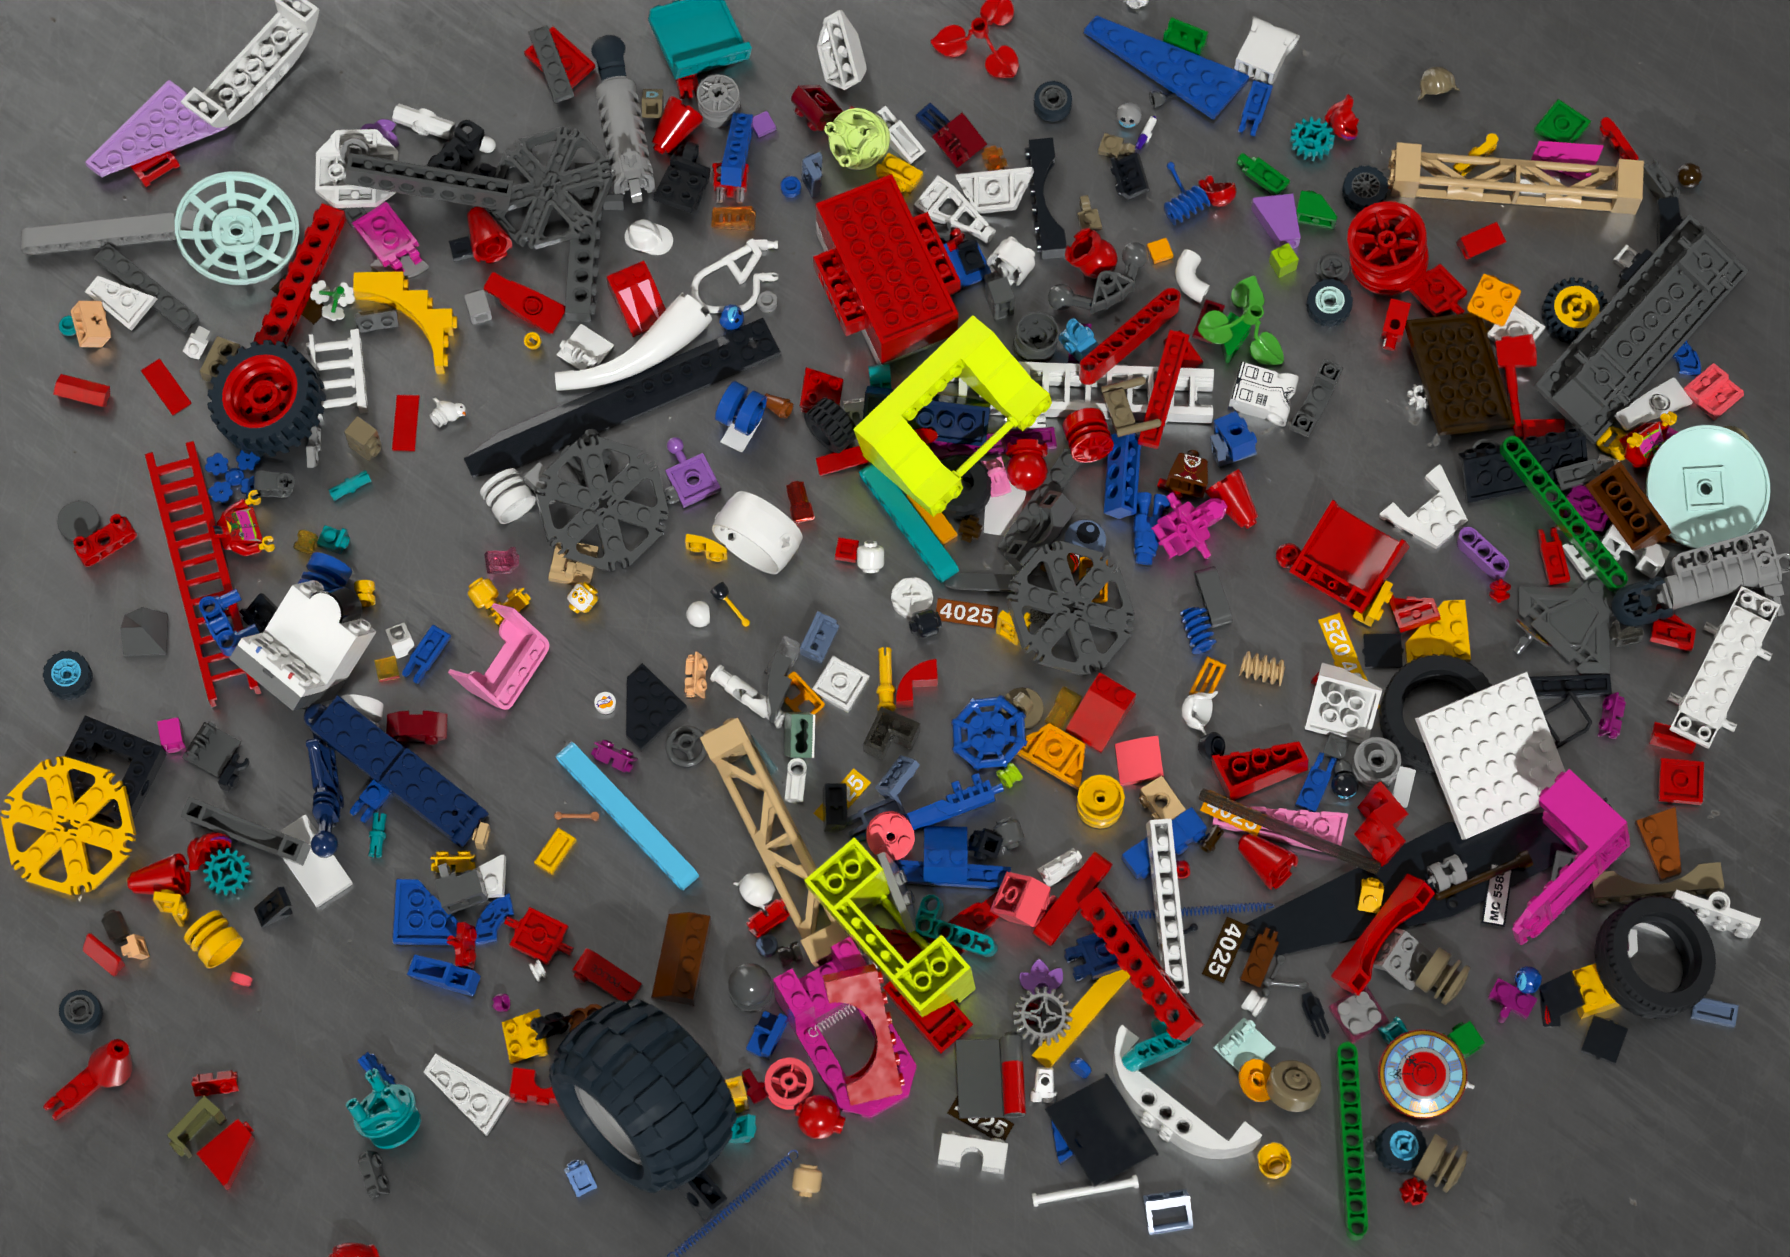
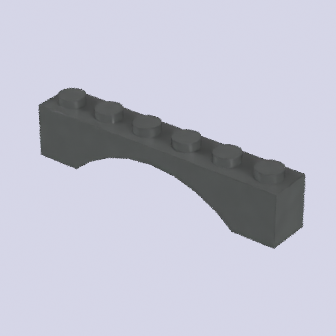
M192 797L188 798L181 814L182 818L218 833L226 834L230 838L302 866L311 849V845L304 841L255 824Z

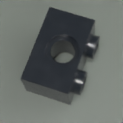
M704 1170L693 1180L677 1188L704 1220L720 1209L728 1199Z

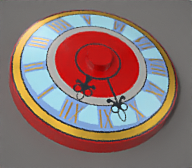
M1413 1030L1399 1035L1386 1047L1379 1061L1378 1082L1387 1102L1400 1113L1413 1118H1433L1446 1113L1460 1100L1467 1083V1067L1461 1051L1448 1037L1431 1030Z

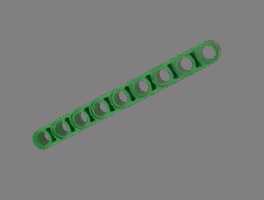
M1516 436L1507 437L1500 445L1501 455L1606 588L1613 592L1623 588L1628 581L1625 571L1523 442ZM1506 444H1514L1516 450L1514 452L1509 451ZM1521 459L1526 460L1529 467H1521L1519 461ZM1533 476L1540 477L1542 480V484H1535L1533 482ZM1546 493H1552L1555 501L1547 500ZM1559 509L1566 510L1568 518H1562L1559 515ZM1572 526H1578L1581 529V535L1574 534ZM1586 542L1593 544L1594 552L1586 549ZM1599 559L1607 562V568L1600 567ZM1612 576L1620 578V585H1615L1612 582Z
M1344 1042L1336 1052V1074L1345 1227L1347 1236L1351 1240L1358 1241L1365 1236L1368 1230L1358 1051L1353 1043ZM1341 1051H1350L1352 1057L1344 1058L1341 1055ZM1345 1071L1352 1073L1353 1079L1346 1080L1342 1073ZM1351 1093L1355 1100L1352 1102L1346 1101L1343 1095ZM1353 1115L1356 1122L1348 1123L1345 1120V1116ZM1349 1136L1356 1138L1357 1144H1348L1346 1138ZM1354 1158L1358 1161L1359 1166L1351 1167L1347 1160ZM1349 1181H1358V1183L1360 1184V1188H1351L1349 1186ZM1350 1203H1359L1361 1205V1210H1352L1350 1207ZM1359 1224L1363 1231L1355 1233L1351 1225Z

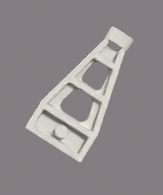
M940 176L934 179L913 205V208L921 214L928 212L931 220L943 225L951 222V228H959L962 232L978 237L986 244L993 239L996 230L989 226L955 186ZM947 198L952 199L959 207L954 215H947L939 211V208ZM964 212L969 213L975 219L970 226L958 221Z

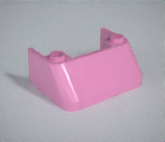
M493 603L491 607L504 618L499 627V635L505 641V644L484 676L476 671L466 674L450 669L448 673L469 692L497 708L507 710L513 706L549 650V642L514 608Z

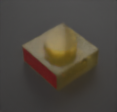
M396 656L374 660L379 683L400 678Z

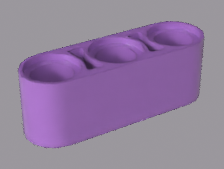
M1463 528L1457 539V547L1493 580L1503 579L1509 568L1507 558L1474 528ZM1463 537L1471 538L1472 542L1464 541ZM1478 551H1485L1487 556L1479 555ZM1500 565L1503 570L1498 571L1493 566Z

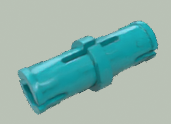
M364 470L351 478H345L344 482L328 489L333 500L336 501L350 492L352 494L355 493L356 489L372 481L367 471Z
M373 813L372 831L369 832L371 840L368 856L374 858L375 849L376 858L382 857L383 840L386 839L384 831L387 814L381 813L379 821V813Z

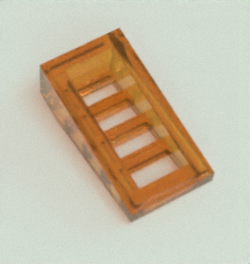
M752 206L713 208L712 228L755 230L756 211ZM720 214H723V222H719ZM728 215H731V222H728Z

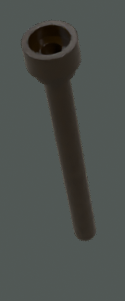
M1527 850L1518 853V856H1515L1514 860L1471 877L1457 885H1452L1446 890L1436 892L1434 898L1439 901L1517 867L1520 869L1533 866L1532 858Z

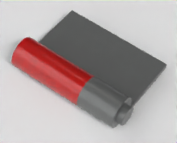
M1017 1032L1004 1033L1005 1036H1002L1000 1039L955 1041L959 1119L1016 1118L1026 1115L1022 1036L1018 1035Z

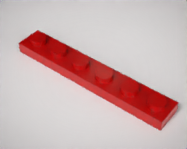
M1169 330L1144 422L1160 419L1162 424L1160 427L1141 431L1138 440L1139 445L1154 449L1159 448L1189 341V334Z

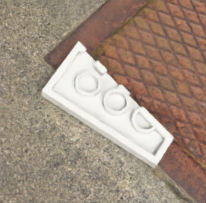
M437 1054L434 1055L424 1071V1074L486 1136H488L511 1100L507 1095Z

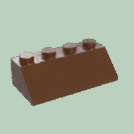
M1621 461L1585 485L1632 551L1653 546L1671 534L1666 522Z
M692 912L669 914L651 998L695 1005L712 924L711 916Z

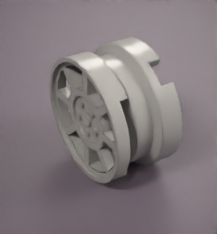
M348 139L340 148V156L343 163L347 165L349 153L370 156V148L361 139Z

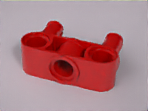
M114 514L111 516V523L86 538L78 536L74 539V550L85 567L96 564L137 537V533L127 517ZM104 539H110L107 544L101 545Z

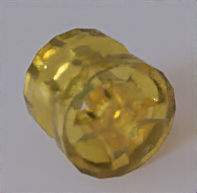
M299 530L297 534L298 540L294 543L293 548L305 554H312L315 549L313 546L317 542L318 536L306 530Z

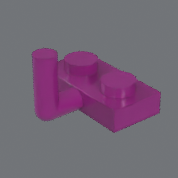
M1500 978L1497 979L1488 996L1489 1000L1503 1006L1497 1017L1499 1023H1504L1511 1011L1527 1019L1537 1001V998L1522 993L1517 987Z

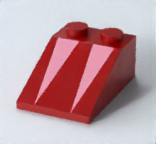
M643 260L606 276L608 288L633 338L647 332L666 310L653 277Z

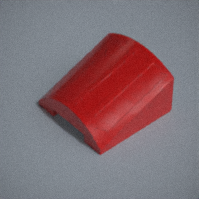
M1332 500L1289 572L1337 602L1363 614L1410 546L1405 540L1401 539L1398 541L1341 508L1335 500Z

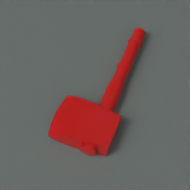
M1532 334L1516 337L1504 336L1501 337V340L1495 341L1498 368H1505L1510 406L1516 422L1513 427L1514 434L1518 438H1523V426L1518 399L1516 368L1537 365V351Z

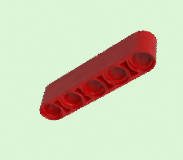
M1094 852L1036 926L1033 935L1051 947L1081 909L1078 903L1098 887L1113 864L1097 852Z

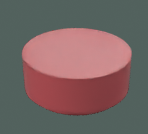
M232 972L230 981L249 987L253 978L241 973Z

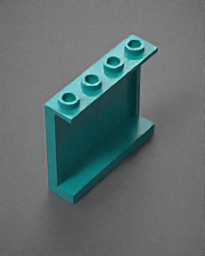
M675 0L670 4L657 5L650 9L648 22L675 80L750 58L752 47L749 42L744 43L725 0Z

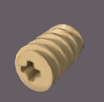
M1248 651L1243 658L1239 677L1243 671L1247 679L1253 674L1254 680L1257 681L1261 675L1262 682L1265 683L1269 677L1272 685L1278 680L1281 687L1285 671L1284 660L1281 659L1276 664V659L1273 657L1268 662L1266 655L1259 660L1258 653L1251 658V653Z

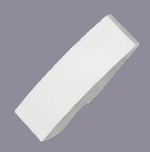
M886 106L876 113L885 121L889 128V146L905 161L911 164L926 152L901 120L898 121Z

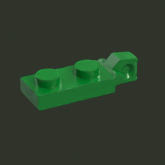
M1242 152L1237 158L1236 163L1243 168L1242 172L1273 196L1281 195L1290 184L1288 178L1259 157L1250 158Z

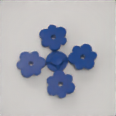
M241 450L240 455L236 457L239 469L232 468L229 470L227 466L228 459L223 458L221 453L208 457L205 470L212 472L215 476L220 473H226L225 479L227 481L222 483L215 482L214 486L209 488L208 492L212 496V500L214 502L227 503L229 497L233 495L231 486H238L240 484L242 486L241 493L246 494L248 498L249 492L254 490V476L244 479L242 470H254L255 465L261 462L260 457H257L252 451L250 454H247Z

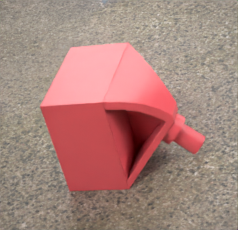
M1006 872L990 912L1009 922L1035 927L1046 915L1050 906L1056 902L1057 897L1055 895L1050 896L1051 887L1033 877Z

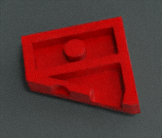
M1392 595L1389 601L1400 633L1441 620L1434 598L1419 599L1407 596L1406 599L1395 598Z
M1657 603L1655 610L1662 609L1661 604ZM1674 614L1670 618L1658 619L1656 622H1653L1650 641L1692 651L1696 629L1684 623L1680 617Z
M874 925L905 961L913 960L923 951L907 933L897 929L890 930Z

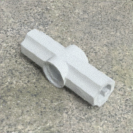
M398 104L393 111L392 119L394 122L409 126L418 134H432L446 140H450L453 137V130L456 127L455 122L437 117L428 109L421 108L417 110Z

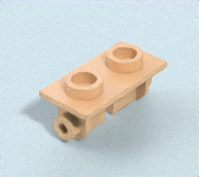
M697 651L695 655H688L686 659L685 674L692 675V677L685 678L684 693L689 698L695 697V694L705 698V691L707 689L705 679L708 662L706 657Z

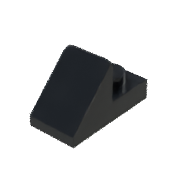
M277 887L254 907L261 927H266L293 914L290 908L292 904L284 887Z

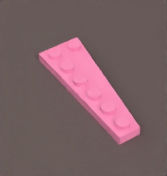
M1246 806L1266 815V819L1257 835L1258 837L1339 856L1348 817L1347 813L1324 811L1320 813L1308 812V810L1294 811L1284 808L1267 809L1265 807ZM1215 817L1213 819L1212 825L1239 833L1250 834Z

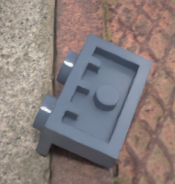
M821 152L809 154L802 160L801 179L812 198L820 195V187L822 186Z
M900 755L876 785L875 789L885 799L895 798L902 791L907 781L914 776L920 764L914 759Z

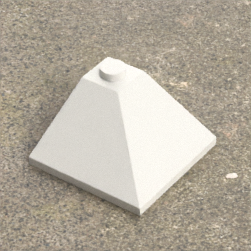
M1322 663L1305 729L1329 736L1333 734L1361 744L1370 737L1382 689L1344 668Z

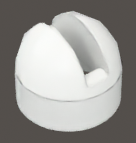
M484 135L480 151L484 153L493 152L496 145L494 139Z

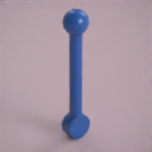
M1169 162L1167 168L1171 170L1181 192L1184 194L1185 189L1174 169L1175 164Z

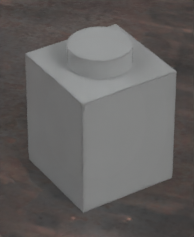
M484 289L480 291L472 290L464 295L472 325L492 320Z

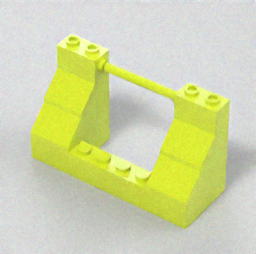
M972 315L853 430L863 456L934 517L936 514L943 512L947 504L961 494L963 489L961 477L1013 427H1018L1024 431L1027 427L1032 426L1036 418L1050 408L1052 401L1050 394L1028 375L995 333ZM959 377L1007 418V422L956 471L953 470L951 472L940 462L907 422L913 420L918 411L923 406H927L938 392H942L953 378Z
M855 837L804 880L810 892L845 929L921 1017L947 1005L955 999L960 1003L976 989L971 967L942 935L929 945L916 930L907 933L923 950L907 964L860 911L859 908L868 903H871L873 907L877 904L882 905L906 931L898 909L887 897L890 894L884 870Z

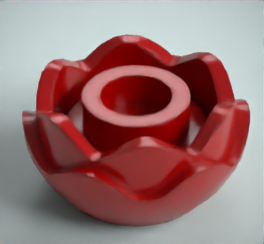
M1285 543L1277 549L1275 558L1281 567L1291 568L1301 550L1295 544Z

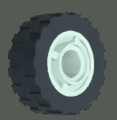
M1324 279L1321 282L1318 281L1315 286L1311 287L1307 297L1306 305L1310 318L1315 323H1319L1324 327L1340 325L1350 315L1353 303L1352 293L1339 280ZM1331 300L1335 304L1328 306L1325 304V301Z

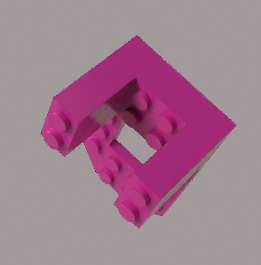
M1570 769L1565 773L1561 772L1555 778V783L1550 788L1546 787L1539 794L1540 798L1538 801L1539 805L1544 809L1543 823L1576 853L1575 861L1570 866L1565 865L1558 873L1560 876L1554 882L1550 880L1543 887L1544 891L1538 897L1536 895L1532 897L1521 917L1514 922L1512 928L1514 939L1521 946L1528 941L1527 937L1530 936L1534 939L1542 933L1630 846L1627 821Z
M849 936L831 946L832 961L798 979L794 970L790 969L774 978V994L776 1002L783 1014L788 1016L790 1026L840 1111L872 1118L909 1097L917 1065L894 1026L890 1024L889 1030L890 1032L894 1031L896 1045H893L894 1053L898 1052L901 1065L897 1066L898 1073L902 1072L905 1085L901 1086L903 1094L850 1105L844 1077L847 1076L817 1026L815 1030V1025L821 1023L826 1018L828 1019L829 1016L832 1017V1014L835 1015V1012H840L839 1010H842L845 1006H849V1004L840 1002L829 1003L822 975L867 965ZM856 1007L875 1039L874 1026L871 1020L863 1011Z

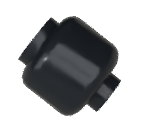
M932 609L914 612L912 621H909L911 633H915L918 638L937 635L942 627L938 612H934Z

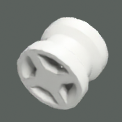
M1252 990L1241 1008L1251 1011L1252 1015L1257 1017L1268 999L1258 996L1257 992Z

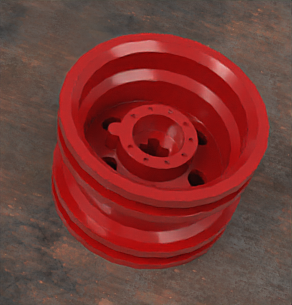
M1384 201L1364 208L1351 221L1347 235L1351 269L1355 279L1365 289L1380 295H1395L1412 289L1421 281L1426 273L1429 262L1427 233L1422 218L1414 209L1402 203ZM1366 251H1370L1367 256L1364 254ZM1403 257H1407L1405 261H1401Z

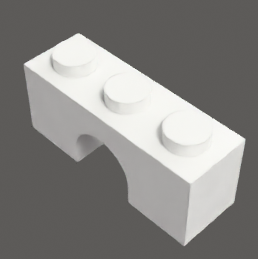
M1613 523L1606 530L1601 540L1606 549L1616 557L1622 550L1631 552L1637 559L1635 569L1650 578H1654L1670 553V551L1657 543L1653 546L1632 551Z
M948 1131L947 1134L942 1133L938 1164L960 1167L964 1154L976 1152L983 1160L982 1171L1004 1174L1008 1143H1004V1140L992 1138L989 1141L982 1140V1137L978 1135L963 1137L958 1132Z

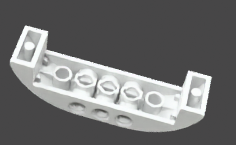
M275 0L278 13L203 93L194 87L182 99L181 104L216 128H223L239 121L259 104L300 57L316 26L319 8L308 0Z
M1121 1025L1118 1029L1113 1052L1114 1078L1123 1099L1141 1118L1140 1121L1146 1127L1156 1129L1159 1132V1137L1164 1141L1169 1142L1170 1140L1182 1150L1208 1159L1234 1158L1247 1154L1257 1148L1262 1134L1244 1121L1232 1138L1227 1141L1140 1071L1131 1072L1123 1066L1122 1056L1139 1043V1038ZM1143 1101H1148V1102H1150L1151 1104H1150V1105H1146V1104L1143 1103ZM1160 1115H1166L1169 1118L1165 1119L1162 1118ZM1178 1129H1184L1186 1132H1180Z

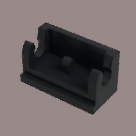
M825 783L822 790L824 832H830L832 828H838L839 831H842L848 825L846 783Z

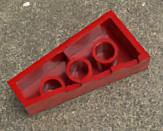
M1300 742L1274 745L1267 749L1256 748L1239 753V751L1231 752L1230 755L1224 756L1213 755L1212 768L1227 798L1234 801L1307 771L1309 759Z

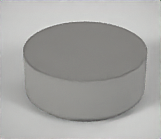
M764 291L758 295L757 306L762 312L770 313L777 308L778 300L773 292Z

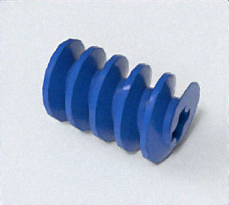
M1194 185L1191 190L1187 189L1184 194L1181 193L1177 198H1172L1171 202H1165L1164 211L1171 223L1176 225V219L1182 223L1184 221L1183 215L1189 219L1190 211L1196 215V207L1203 211V203L1207 207H1210L1211 204L1205 191L1201 187Z
M1192 607L1180 612V615L1183 617L1182 622L1185 624V631L1188 632L1187 638L1191 640L1189 644L1193 648V654L1205 653L1212 648V645L1217 643L1216 639H1209L1214 635V632H1207L1212 625L1204 623L1209 620V616H1202L1207 611L1206 608Z

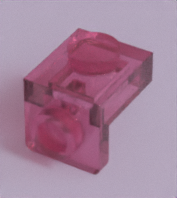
M510 547L507 551H487L484 554L487 573L511 574L519 565V555L516 553V547Z

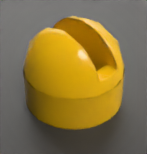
M530 332L524 337V344L531 350L538 349L541 345V337L535 332ZM530 338H533L537 342V344L534 345L532 342H530Z

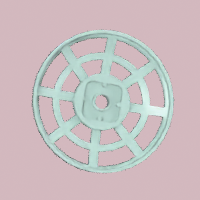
M229 171L217 173L196 183L181 199L174 223L177 245L187 262L209 279L231 285L258 283L277 274L292 258L299 237V220L288 196L271 181L246 172ZM234 181L253 183L267 191L260 200L248 194L235 193ZM226 182L227 194L216 196L206 203L196 196L200 191L211 185ZM273 195L284 205L291 222L278 223L274 212L267 205ZM236 200L247 201L255 206L249 212L237 208ZM228 201L229 209L224 210L219 215L210 209L218 203ZM189 202L199 209L194 220L193 231L181 230L182 215ZM262 210L269 217L272 226L261 227L257 216ZM204 215L213 221L212 231H199ZM238 228L242 231V234L235 236L231 233V230ZM292 230L291 246L283 259L274 254L279 244L280 232ZM274 234L269 250L259 245L262 235ZM182 239H194L199 252L206 260L197 265L188 255ZM213 239L217 249L210 255L204 248L201 240ZM254 251L262 256L259 260L245 265L244 255ZM226 253L236 257L237 265L226 264L218 261V259ZM267 260L278 265L267 274L248 279L246 270L259 267ZM214 264L225 270L238 271L239 279L223 278L206 270Z

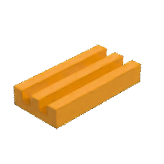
M1207 656L1189 695L1198 693L1196 689L1209 663L1213 664L1200 692H1205L1218 666L1220 670L1208 692L1214 693L1227 665Z

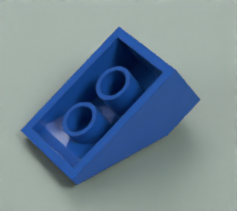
M924 827L923 882L967 883V827Z

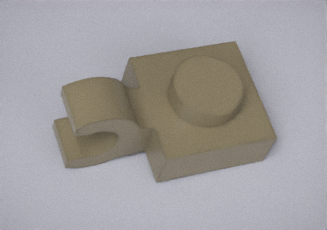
M1104 133L1098 154L1110 158L1115 157L1116 159H1118L1119 154L1127 157L1135 153V145L1130 143L1123 144L1124 138Z
M1088 195L1081 196L1079 204L1082 212L1077 213L1080 229L1102 230L1097 208L1091 209Z

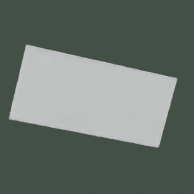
M1003 461L1005 470L1007 468L1008 461ZM1010 483L1011 493L999 497H991L990 495L988 504L985 506L984 533L1005 536L1023 510L1026 491L1019 490Z

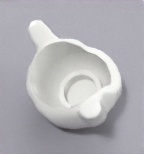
M1218 691L1214 693L1198 692L1189 695L1182 705V716L1187 725L1201 730L1204 736L1206 735L1204 727L1208 724L1212 714V698L1218 694Z
M749 873L740 882H733V885L739 886L744 900L753 906L759 907L764 915H766L764 907L771 903L775 892V885L771 878L763 873Z

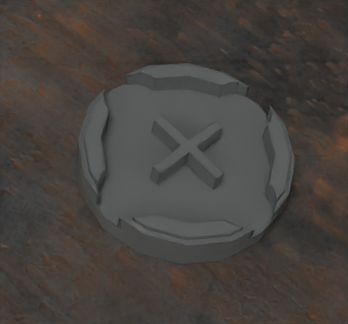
M85 501L70 502L58 514V529L70 541H74L78 536L86 538L99 530L100 517L95 507Z

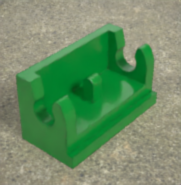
M1171 17L1168 28L1164 32L1163 42L1200 56L1207 43L1208 32Z

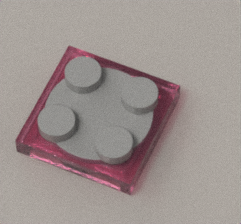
M1367 985L1359 996L1350 993L1328 1007L1349 1042L1353 1044L1389 1023L1388 1018Z

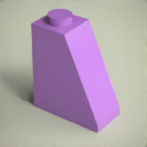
M1285 194L1253 198L1251 210L1277 248L1287 243L1290 244L1292 249L1299 247L1300 232L1294 195Z

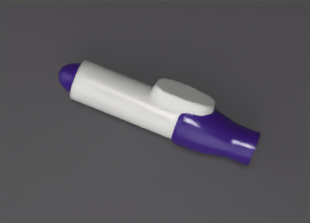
M1156 116L1149 118L1142 133L1139 135L1135 145L1137 150H1141L1142 146L1148 143L1152 136L1151 131L1157 122Z

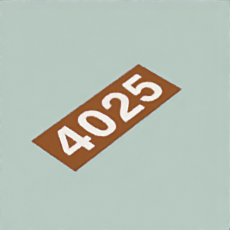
M938 598L936 612H938L941 621L995 628L998 607Z

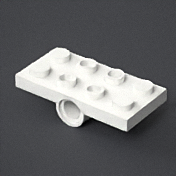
M1676 890L1671 900H1675L1689 908L1703 924L1713 925V928L1719 931L1727 930L1733 932L1739 938H1751L1760 924V918L1729 908L1730 899L1723 892H1714L1706 900Z

